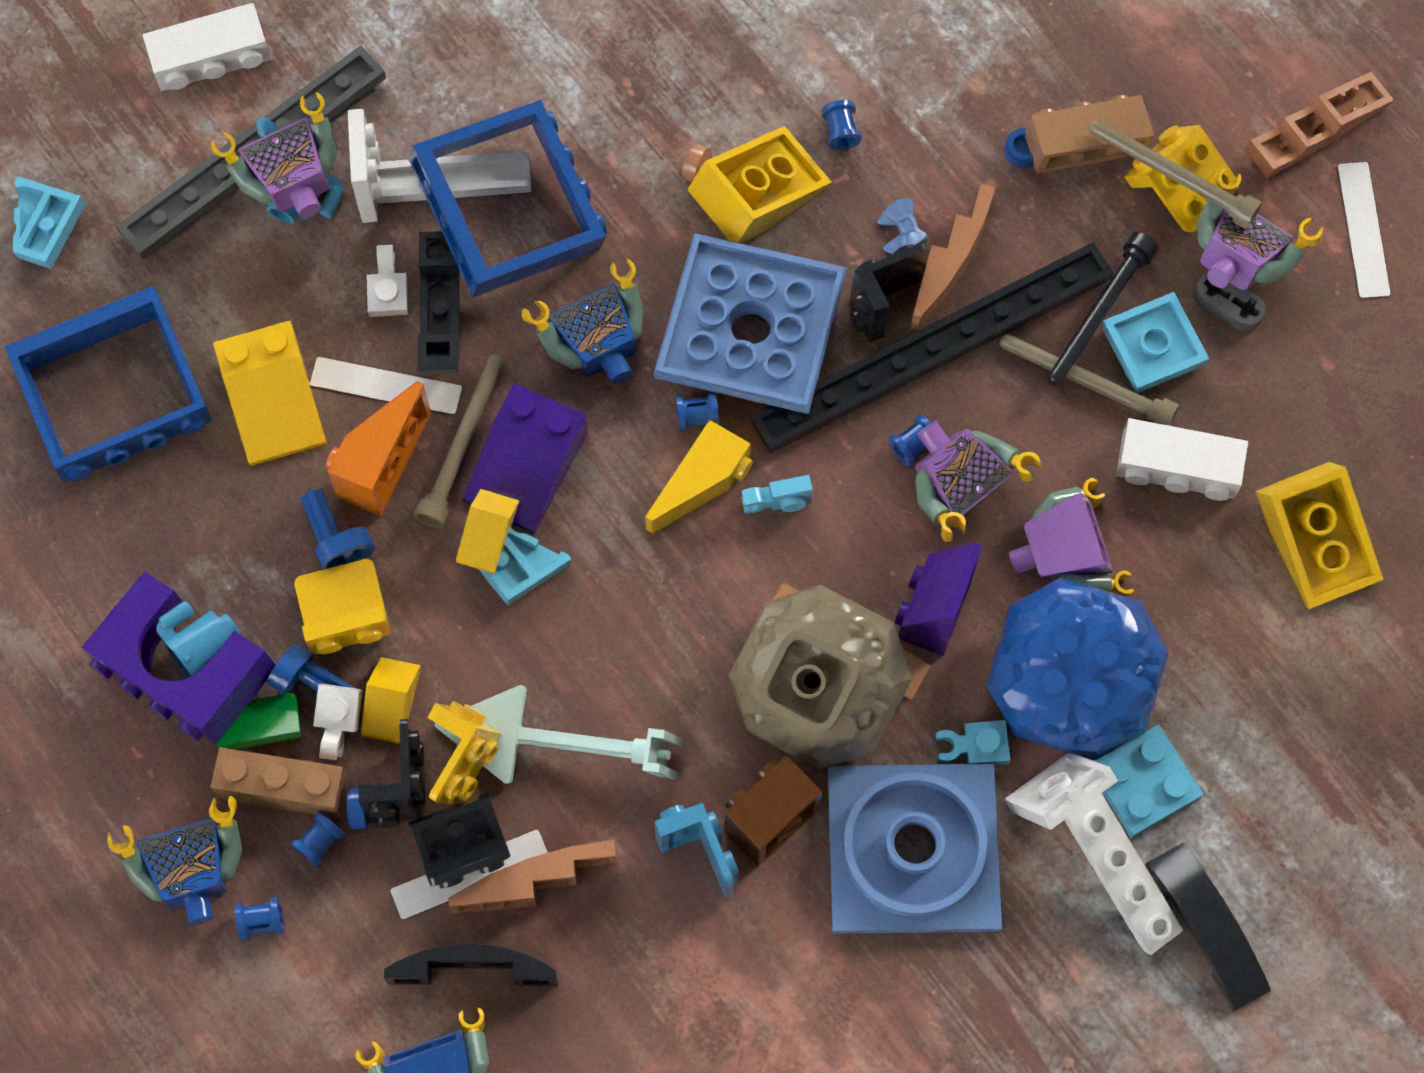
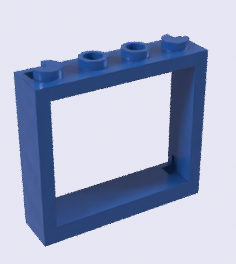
M542 100L412 146L409 162L473 298L600 250L606 237L607 228L605 221L600 213L594 212L589 201L591 195L588 185L583 178H578L573 168V154L568 145L562 144L557 134L558 124L556 118L551 111H546ZM532 124L583 233L487 268L436 159Z
M154 286L5 346L53 467L63 483L69 480L79 481L91 475L93 470L105 465L114 466L121 464L136 452L144 449H157L163 446L168 439L182 433H195L201 430L206 423L212 421ZM156 319L192 404L65 456L31 370Z

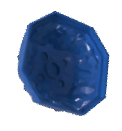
M1059 578L1009 605L986 686L1014 736L1095 760L1146 732L1169 651L1141 601Z

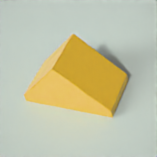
M480 489L470 506L456 562L495 574L519 505V500Z
M380 658L366 684L361 728L362 737L400 745L399 720L409 719L422 668L421 665Z

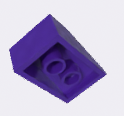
M514 383L494 420L463 496V502L471 505L480 489L519 500L512 524L535 534L588 434L586 415Z
M974 542L928 554L924 567L916 565L908 586L915 590L910 603L902 601L894 624L901 626L899 631L900 640L944 656L974 576L982 549L981 544Z

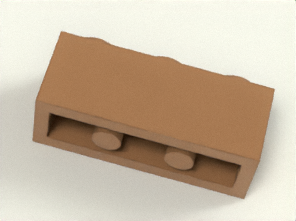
M1118 95L1105 102L1091 104V102H1080L1071 108L1056 111L1052 108H1047L1031 115L1025 130V138L1029 151L1033 155L1036 174L1130 157L1128 154L1090 133L1089 126L1096 120L1109 125L1149 148L1154 138V132L1142 95L1132 97Z
M219 747L210 788L219 800L228 801L229 796H232L238 803L313 815L320 812L326 817L341 819L349 778L341 766Z

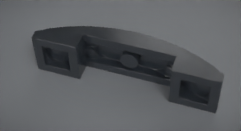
M442 231L419 232L420 335H418L417 371L418 374L458 373L460 356V269Z
M1182 843L1147 862L1145 865L1166 900H1172L1214 972L1211 975L1233 1012L1270 992L1271 989L1265 974L1238 922L1213 882Z
M462 944L428 949L407 956L384 969V979L388 985H431L432 968L513 969L515 986H558L556 970L544 962L518 951L490 945Z

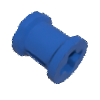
M833 101L825 105L821 110L822 118L827 121L830 132L828 146L833 150L853 148L859 145L862 140V134L856 129L853 115L856 112V107L853 101Z
M710 392L708 397L683 399L682 396L675 397L679 432L686 431L687 427L707 425L709 420L719 425L715 392Z
M921 414L914 419L915 423L898 436L892 434L888 438V443L894 454L908 467L914 463V458L927 449L917 434L931 422Z
M317 812L313 816L315 821L299 840L293 839L290 845L311 864L319 868L323 864L321 860L323 855L337 840H343L346 834L326 816Z
M278 896L272 897L268 903L245 907L243 903L235 904L236 926L242 942L248 941L252 935L275 931L277 935L285 934L284 914Z

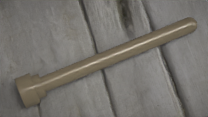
M1099 120L1093 121L1089 126V131L1092 135L1228 210L1227 215L1233 218L1232 222L1245 230L1248 229L1262 205L1261 201L1249 194L1246 197L1240 194L1236 197Z
M1006 334L1000 338L999 343L1004 350L1051 371L1059 357L1012 335ZM1073 365L1065 377L1146 415V420L1152 423L1170 426L1180 404L1164 398L1163 401L1157 398L1152 401L1077 365Z
M498 354L490 355L485 364L431 494H426L425 498L420 499L413 516L424 525L433 528H443L449 514L446 498L503 365V359Z

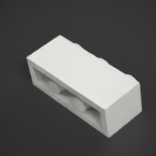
M254 3L142 34L152 69L161 91L182 89L192 82L203 79H217L227 72L241 68H255L262 62L271 60Z
M1128 418L1122 435L1116 476L1125 478L1128 483L1134 485L1153 483L1164 485L1167 490L1176 493H1185L1190 490L1205 493L1204 495L1212 500L1234 499L1242 485L1248 441Z

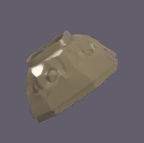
M822 585L765 602L728 675L746 732L818 770L875 753L912 681L894 622ZM815 672L820 676L821 682L817 688H812L806 683L808 673Z

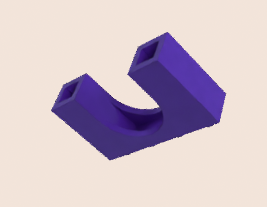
M144 571L81 647L92 658L88 665L107 680L112 675L120 679L121 682L118 686L134 699L138 700L142 695L149 699L151 702L148 704V707L163 719L168 721L173 716L181 721L178 727L198 742L201 737H204L216 745L265 684L276 664L265 650L236 631H233L207 665L195 675L178 681H164L155 678L152 661L154 652L162 640L156 632L157 623L161 616L183 601L173 589Z

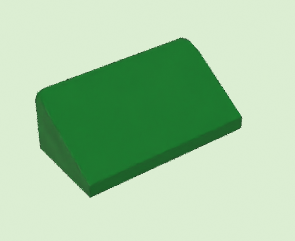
M295 693L251 700L218 741V751L219 747L238 750L301 737V715Z

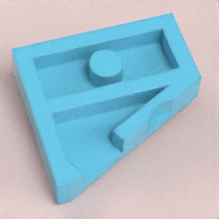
M18 176L15 180V188L19 192L18 207L14 208L16 231L13 234V252L21 260L52 269L86 202L79 195Z
M510 528L495 574L480 569L479 571L505 604L509 606L569 567L572 559L568 554L562 551L560 554H557L539 545L538 539L526 533H517Z

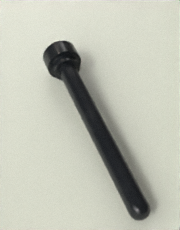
M1133 232L1123 246V262L1049 372L1047 379L1051 385L1058 386L1063 382L1136 269L1149 264L1157 253L1158 245L1148 235L1141 232Z

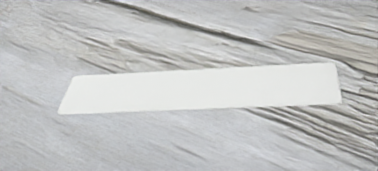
M1367 162L1339 164L1338 170L1359 296L1361 298L1389 296L1390 288L1369 165Z
M322 357L316 359L310 380L311 386L385 401H391L414 382L418 381L424 384L430 410L449 414L456 413L462 390L461 385Z
M534 830L507 841L506 844L511 857L504 860V866L495 871L484 874L480 873V870L464 875V880L461 883L443 889L439 885L430 886L426 875L392 888L391 894L400 917L405 919L445 903L450 896L487 875L525 859L548 853L540 832Z

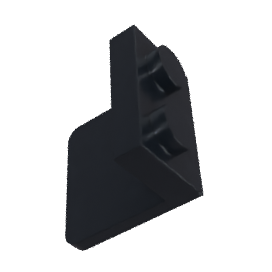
M925 243L914 246V244L904 245L897 249L892 256L880 261L878 259H870L862 263L854 271L849 301L852 308L850 316L855 329L859 333L863 331L869 343L884 337L890 306L885 296L923 280L929 255V249Z
M409 719L399 720L401 783L358 786L359 804L368 822H375L376 827H396L400 825V821L416 820L419 818L418 807L425 806L426 804L424 781H421L420 770H417V766H424L423 741H420L419 730H412Z
M488 793L409 822L430 886L439 885L442 889L455 886L464 880V875L480 870L482 874L495 871L504 866V860L511 857Z

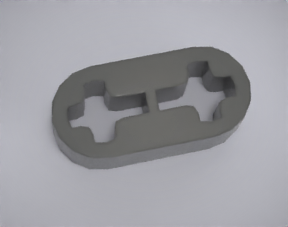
M1207 273L1200 277L1194 291V298L1201 308L1241 332L1253 331L1260 325L1266 312V306L1263 299L1249 289L1240 290L1229 283L1226 287L1220 288L1218 294L1216 293L1213 297H1210L1206 293L1208 288L1210 289L1214 285L1209 282ZM1247 306L1253 309L1251 315H1248L1246 318L1239 315L1241 309L1243 310Z

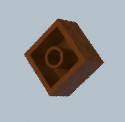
M787 755L779 763L772 760L766 764L756 775L759 781L750 790L746 791L744 788H741L725 804L728 808L725 812V833L758 867L819 811L822 791Z

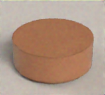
M698 143L690 148L682 167L684 180L692 183L704 162L712 158L711 148Z

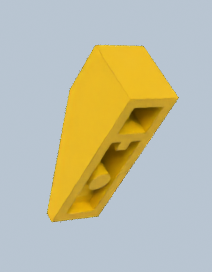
M709 420L645 516L646 530L652 534L728 491L736 479L742 481L753 464V460L750 459L751 444Z

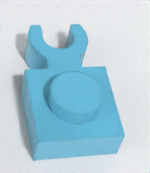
M805 475L770 482L769 487H753L742 490L743 497H741L744 513H755L770 507L772 511L782 509L783 512H795L803 509L812 500L813 489L810 476Z
M1006 720L964 723V735L961 736L951 730H942L936 733V742L946 741L953 747V751L950 753L938 755V763L951 764L960 756H966L967 764L1005 765L1010 762Z

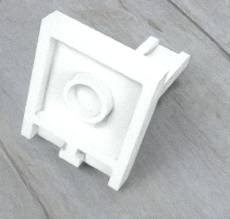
M364 109L348 110L351 183L362 223L378 222L377 204L427 200L409 160L380 162L379 143L376 141L374 123L367 124ZM526 151L448 156L436 159L454 198L531 192L529 154Z
M1069 752L1004 800L1012 813L1051 830L1062 821L1066 822L1137 942L1147 954L1152 955L1184 930L1102 795L1105 790L1118 782L1113 771L1108 766Z

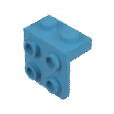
M699 803L687 809L683 805H677L661 812V819L655 821V839L661 853L701 839L724 897L733 896L734 884L738 882L737 875L739 871L730 850L722 852L720 836L723 833L714 811L707 814L703 803Z

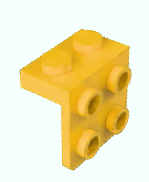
M1175 125L1165 130L1159 136L1160 142L1152 149L1153 151L1214 185L1219 172L1227 167L1222 176V181L1226 185H1234L1237 179L1200 125L1185 127ZM1135 159L1132 163L1134 167L1124 176L1131 188L1152 187L1184 232H1194L1197 229V220L1208 199Z
M363 559L305 574L295 579L294 585L304 623L302 630L305 642L310 652L314 655L334 653L342 647L357 643H372L384 636L391 635L375 566L371 560Z
M452 701L450 706L435 703L427 717L461 738L460 743L429 794V798L436 803L456 805L461 801H467L477 787L478 780L475 778L483 764L485 766L488 765L499 749V744L496 742L501 733L484 723L487 717L485 714L467 704L462 706Z

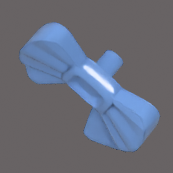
M910 198L899 199L891 203L877 221L880 226H897L900 235L883 247V250L888 254L893 255L897 249L907 244L917 246L928 241L927 234L919 229L913 216L915 203Z

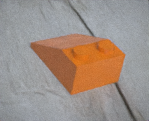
M414 382L348 433L339 448L334 447L326 462V469L328 470L327 473L338 500L380 517L382 516L431 415L423 383Z

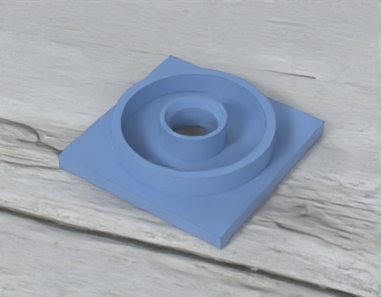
M694 233L655 366L654 378L809 414L847 274V267ZM754 314L761 316L768 322L770 333L764 341L752 344L746 340L735 339L732 334L733 324L744 315Z
M994 764L828 766L832 934L994 932L1002 930ZM918 825L926 828L932 834L935 840V852L930 859L923 863L913 864L906 862L897 854L894 840L902 828Z

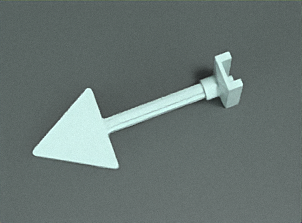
M523 685L516 686L471 706L487 716L484 721L485 724L501 733L496 742L499 744L497 754L488 765L485 766L483 764V766L505 784H511L513 781L517 749L521 744L629 758L632 763L643 764L642 770L660 778L677 780L678 771L670 769L666 765L667 759L669 760L671 757L669 745L682 747L683 739L668 731L648 728L647 739L635 738L634 742L522 727L527 692L526 687ZM435 723V727L457 745L460 743L461 738Z

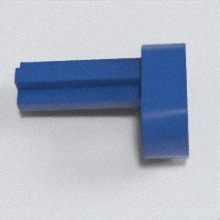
M310 489L305 492V496L300 497L318 541L315 552L323 570L363 560L373 554L375 545L367 528L355 527L340 533L322 489L316 491Z
M297 643L292 645L279 659L267 679L268 685L284 695L299 681L317 692L320 684L354 688L312 661L314 654Z

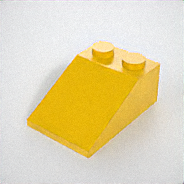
M783 126L706 160L687 190L729 241L743 244L765 233L827 189L832 182L790 131Z
M291 321L213 342L223 381L250 466L327 444Z
M1327 462L1256 491L1268 529L1308 609L1384 580L1345 466Z

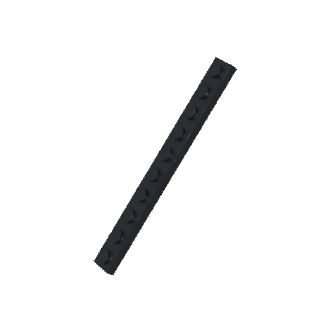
M1092 242L819 380L809 414L770 405L752 414L751 423L770 454L1110 281L1114 273L1095 243Z

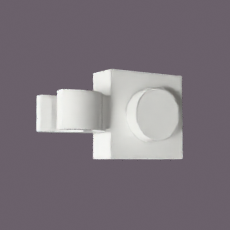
M377 245L378 274L367 275L369 317L409 315L406 273H396L393 245Z
M320 684L318 686L313 726L325 728L319 758L337 760V757H342L345 731L355 732L358 730L362 689L329 684Z

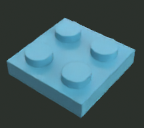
M1174 292L1103 320L1101 327L1135 393L1142 392L1203 367L1209 361L1205 349Z
M1159 724L1095 760L1097 763L1110 767L1118 782L1105 790L1103 795L1130 838L1137 836L1189 806L1204 795Z

